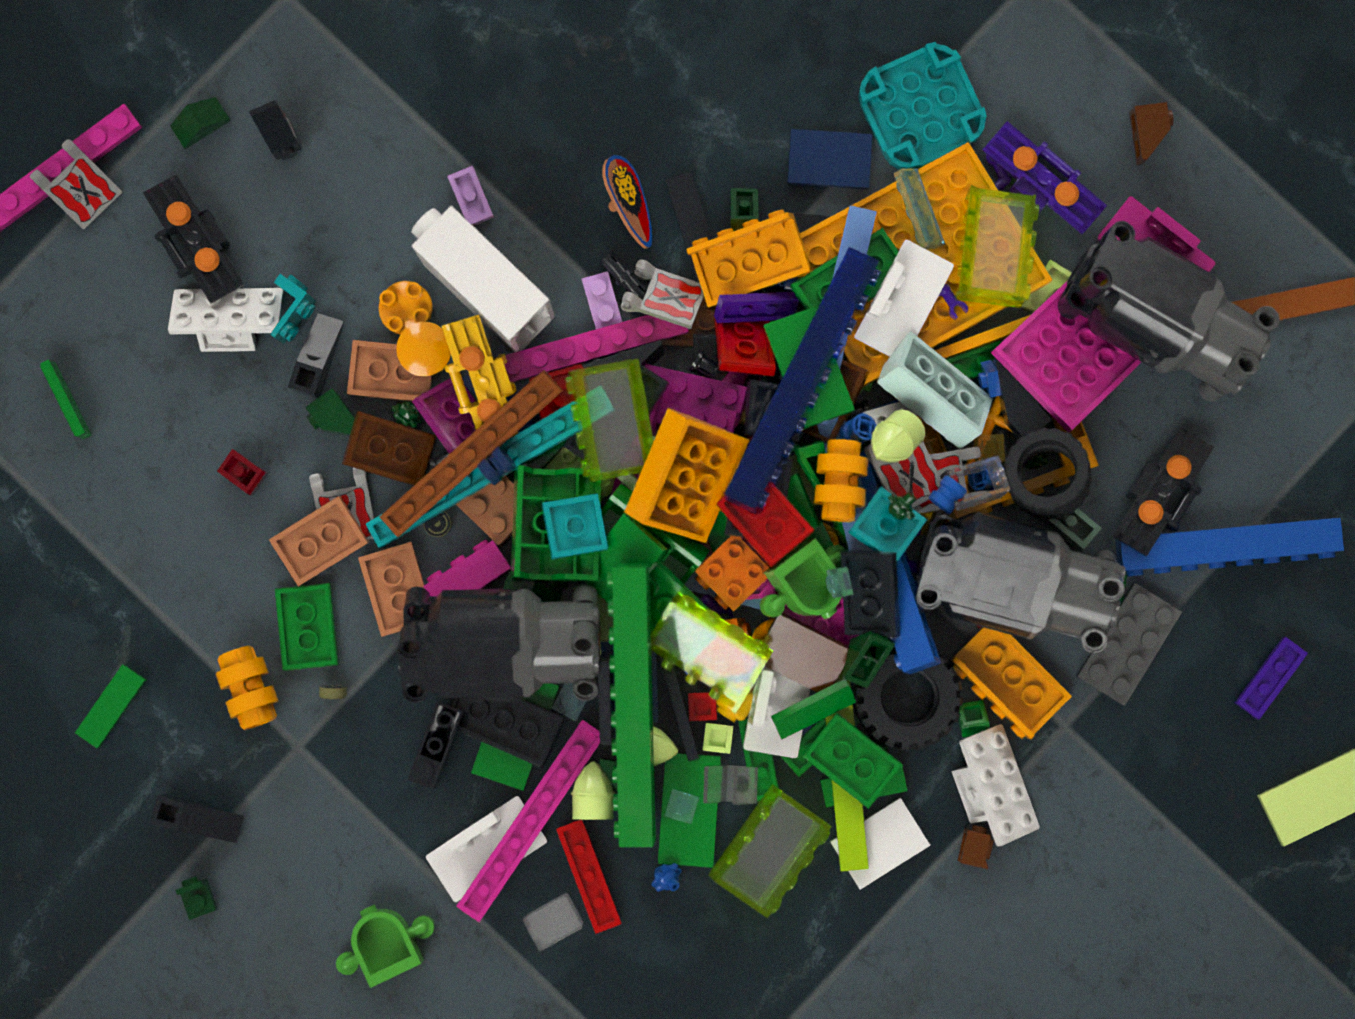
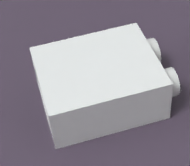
M452 206L442 215L435 208H432L414 225L411 232L418 240L412 245V248L423 265L475 315L479 314L481 321L513 352L524 350L555 318L550 300Z

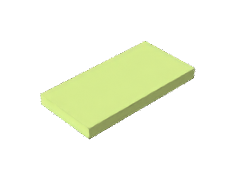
M1355 749L1257 795L1281 846H1286L1355 813Z

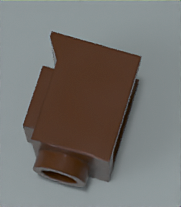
M973 825L972 830L964 828L957 861L988 869L986 859H990L994 841L991 839V835L988 834V828Z

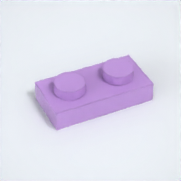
M473 166L447 176L464 218L472 226L494 218Z
M608 271L582 278L595 328L599 329L621 323L622 319Z

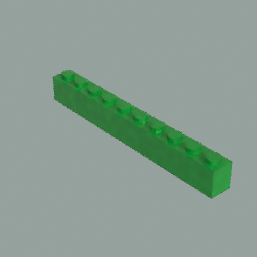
M649 563L615 564L612 567V571H608L607 575L608 588H612L613 599L608 601V615L613 616V627L609 628V644H614V655H610L609 665L610 672H615V683H611L610 697L611 700H615L616 711L611 712V727L616 728V739H612V755L617 756V766H613L612 779L613 783H617L618 794L613 796V809L618 811V821L614 822V838H619V847H653L656 840Z

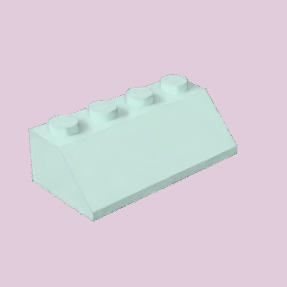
M911 331L885 362L877 381L884 390L891 393L905 407L912 410L926 424L933 427L946 440L953 443L959 449H962L983 432L993 398H990L984 390Z

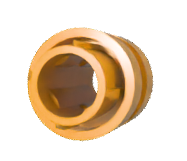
M831 439L827 443V454L818 455L816 472L825 475L824 485L815 486L814 503L822 505V520L855 522L856 508L865 507L866 489L858 487L859 477H867L869 459L860 456L861 442Z
M250 645L220 655L217 661L221 670L215 674L220 689H230L233 698L225 702L231 719L238 718L240 727L244 730L275 720L277 714L274 704L278 703L279 700L274 686H264L262 677L269 673L264 657L257 658L254 648Z

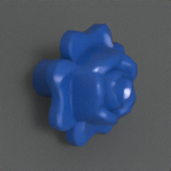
M676 863L671 865L663 864L655 869L654 880L651 885L657 892L662 890L676 891L680 886L678 881L682 870Z

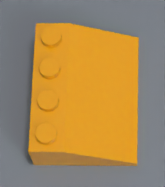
M668 408L625 509V513L642 524L706 543L720 511L716 503L727 494L749 440Z

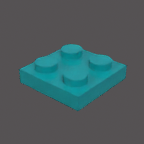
M880 487L848 533L873 551L896 552L898 561L927 519L915 510L912 511L915 514L912 520L907 518L898 520L893 517L888 510L890 504L888 497L891 493Z
M598 494L541 504L551 559L608 549Z

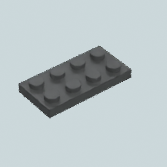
M1133 583L1119 606L1114 626H1112L1107 634L1105 649L1101 652L1090 653L1076 677L1125 706L1182 612L1138 584Z

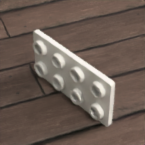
M905 240L854 338L890 357L910 331L916 336L919 334L954 265L919 245Z
M239 288L210 304L202 289H176L173 294L168 325L169 334H196L201 352L256 351L257 342L254 333H271L281 319L283 290L281 288Z
M758 663L743 748L750 751L797 758L802 730L781 740L771 716L808 698L810 689Z
M996 725L960 740L959 743L967 766L951 772L970 824L988 821L997 846L1005 845L1039 829V823L1003 725Z
M519 796L514 797L426 855L427 861L454 902L461 900L524 807V803ZM540 831L524 857L547 843V839L542 831Z

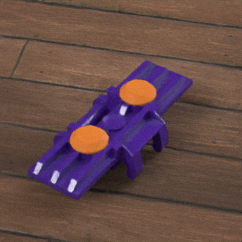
M1007 121L982 151L1017 180L1009 191L1014 196L1017 193H1022L1034 204L1033 212L1038 215L1047 205L1083 235L1107 205L1077 180L1082 172L1071 168L1047 147L1048 144L1045 141L1039 147L1036 146ZM1040 155L1063 174L1068 181L1062 182L1037 161L1038 156Z

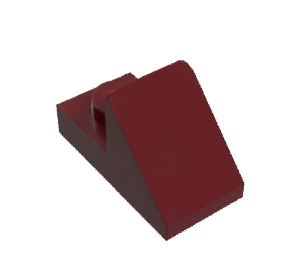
M234 449L230 451L217 470L218 473L250 496L255 494L268 475V472L252 463Z

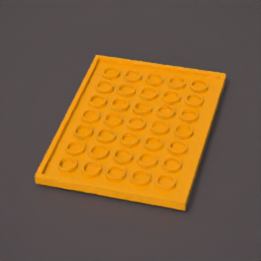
M969 142L851 205L877 211L872 234L883 228L898 251L903 242L909 240L954 265L945 284L950 286L958 301H963L967 304L968 312L965 313L961 307L956 306L954 307V312L957 315V319H952L949 315L950 307L942 296H938L917 335L931 348L940 345L1052 282V278ZM849 207L800 233L812 271L838 255ZM807 274L798 276V279L802 278L803 276H805V275H807ZM873 300L853 312L843 354L848 362L870 371L863 387L879 378L883 365L889 359V356L854 338Z

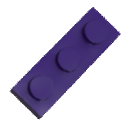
M794 292L719 295L714 317L717 323L779 320L795 314L799 300Z
M1282 637L1234 703L1256 720H1259L1308 653L1287 637Z

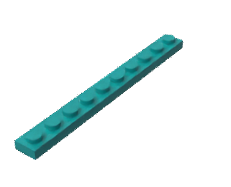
M600 385L508 439L500 447L511 457L517 468L518 465H524L614 412L616 409L604 387ZM477 467L399 537L490 485L491 482ZM381 515L366 523L378 548H382L399 538L380 519Z

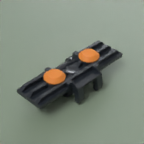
M177 174L143 192V195L164 227L154 237L157 242L162 243L178 269L177 275L180 279L192 274L210 304L244 286V283L222 248L229 247L230 242L219 229L211 211L208 209L199 211ZM179 233L188 245L194 258L185 262L171 236Z
M1180 428L1159 463L1147 462L1142 468V474L1135 486L1131 487L1127 492L1126 497L1132 500V498H1135L1136 500L1113 537L1147 557L1165 527L1177 532L1180 527L1179 522L1195 496H1199L1202 492V489L1193 481L1214 449V446ZM1179 486L1186 491L1170 515L1163 511V508L1176 487Z

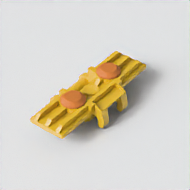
M479 314L442 325L454 362L444 366L446 372H449L460 404L458 408L459 413L470 412L476 430L508 402V396L513 395L517 391L515 383H510L504 366L507 363L505 353L493 358ZM461 370H468L478 401L470 403L460 373Z

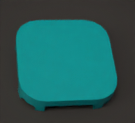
M936 42L925 44L924 48L881 67H874L867 72L861 82L858 96L861 109L884 158L898 170L913 171L920 169L967 142L972 145L978 140L984 130L987 117L985 107L981 106L960 61L961 56L956 49L952 50L946 45L936 44Z

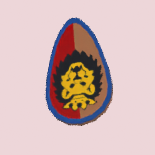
M613 155L605 160L602 168L604 184L611 199L608 207L610 211L618 212L632 237L642 248L647 249L652 245V226L639 176L627 159L619 155Z

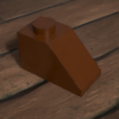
M1167 102L1134 106L1129 112L1137 165H1142L1150 157L1169 132L1171 126H1173L1172 110H1168Z

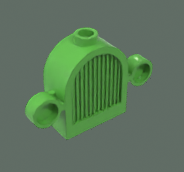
M816 538L803 541L775 566L770 567L764 572L779 595L771 594L764 596L760 602L761 612L767 617H777L783 613L785 605H787L790 610L803 616L821 615L825 620L838 611L836 606L840 602L843 593L842 578L836 567H841V551L846 549L841 545H832L823 550Z
M375 904L359 911L362 918L355 925L351 936L353 952L346 951L337 958L336 967L341 974L350 975L360 965L370 988L420 965L424 961L414 938H428L434 932L435 923L431 917L421 915L413 921L412 927L409 928L405 919L397 912L389 909H377Z

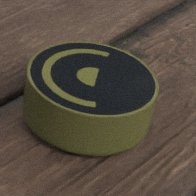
M442 512L423 523L425 531L429 535L438 538L447 535L452 527L451 518L446 512Z
M319 686V697L322 699H344L347 697V686Z

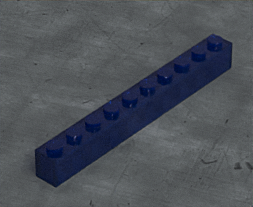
M848 247L724 493L725 500L756 514L758 508L763 509L770 496L767 490L771 482L777 483L783 470L779 466L784 457L789 459L795 447V443L792 440L796 432L802 433L808 420L804 416L808 408L814 409L820 397L817 390L821 383L826 385L832 373V369L829 366L833 358L839 359L845 346L841 342L845 334L851 335L857 323V320L853 318L857 310L863 311L869 299V296L866 295L869 286L875 287L881 275V271L878 270L879 260Z

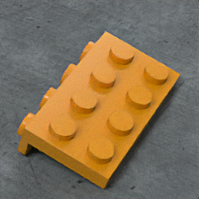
M784 209L768 214L769 219L759 222L758 219H753L743 223L742 229L733 231V228L725 229L718 232V237L708 241V238L705 237L692 242L693 247L686 250L687 254L692 257L708 307L711 308L717 305L719 295L750 294L812 272L793 213H785Z
M982 627L950 659L954 664L953 667L957 672L956 675L962 680L967 677L974 684L971 687L973 692L982 700L987 697L993 703L990 707L992 711L1001 719L1006 717L1013 724L1010 727L1011 730L1021 739L1026 737L1031 740L1035 736L1034 734L1072 697L1012 635Z

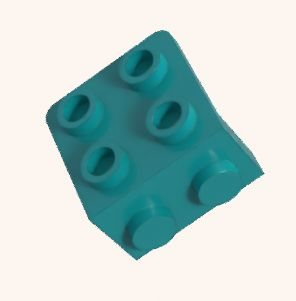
M279 274L274 281L277 286L295 298L292 305L271 332V336L283 344L287 340L291 342L299 332L298 325L303 318L307 320L315 310L314 303L316 302L306 292L309 288L291 274L288 278Z

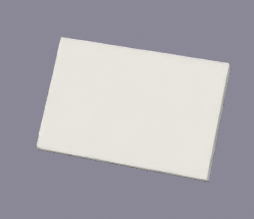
M898 798L864 820L869 869L848 872L858 888L862 889L930 846L901 798ZM836 837L833 840H831L830 843L839 855L838 842Z

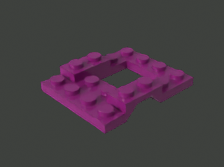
M645 364L647 369L670 384L619 462L611 496L622 483L617 478V474L621 469L630 471L638 480L651 450L646 442L651 436L656 437L668 408L734 433L735 428L744 415L747 387Z

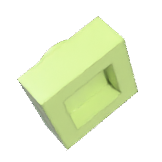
M706 723L703 751L730 754L733 726Z

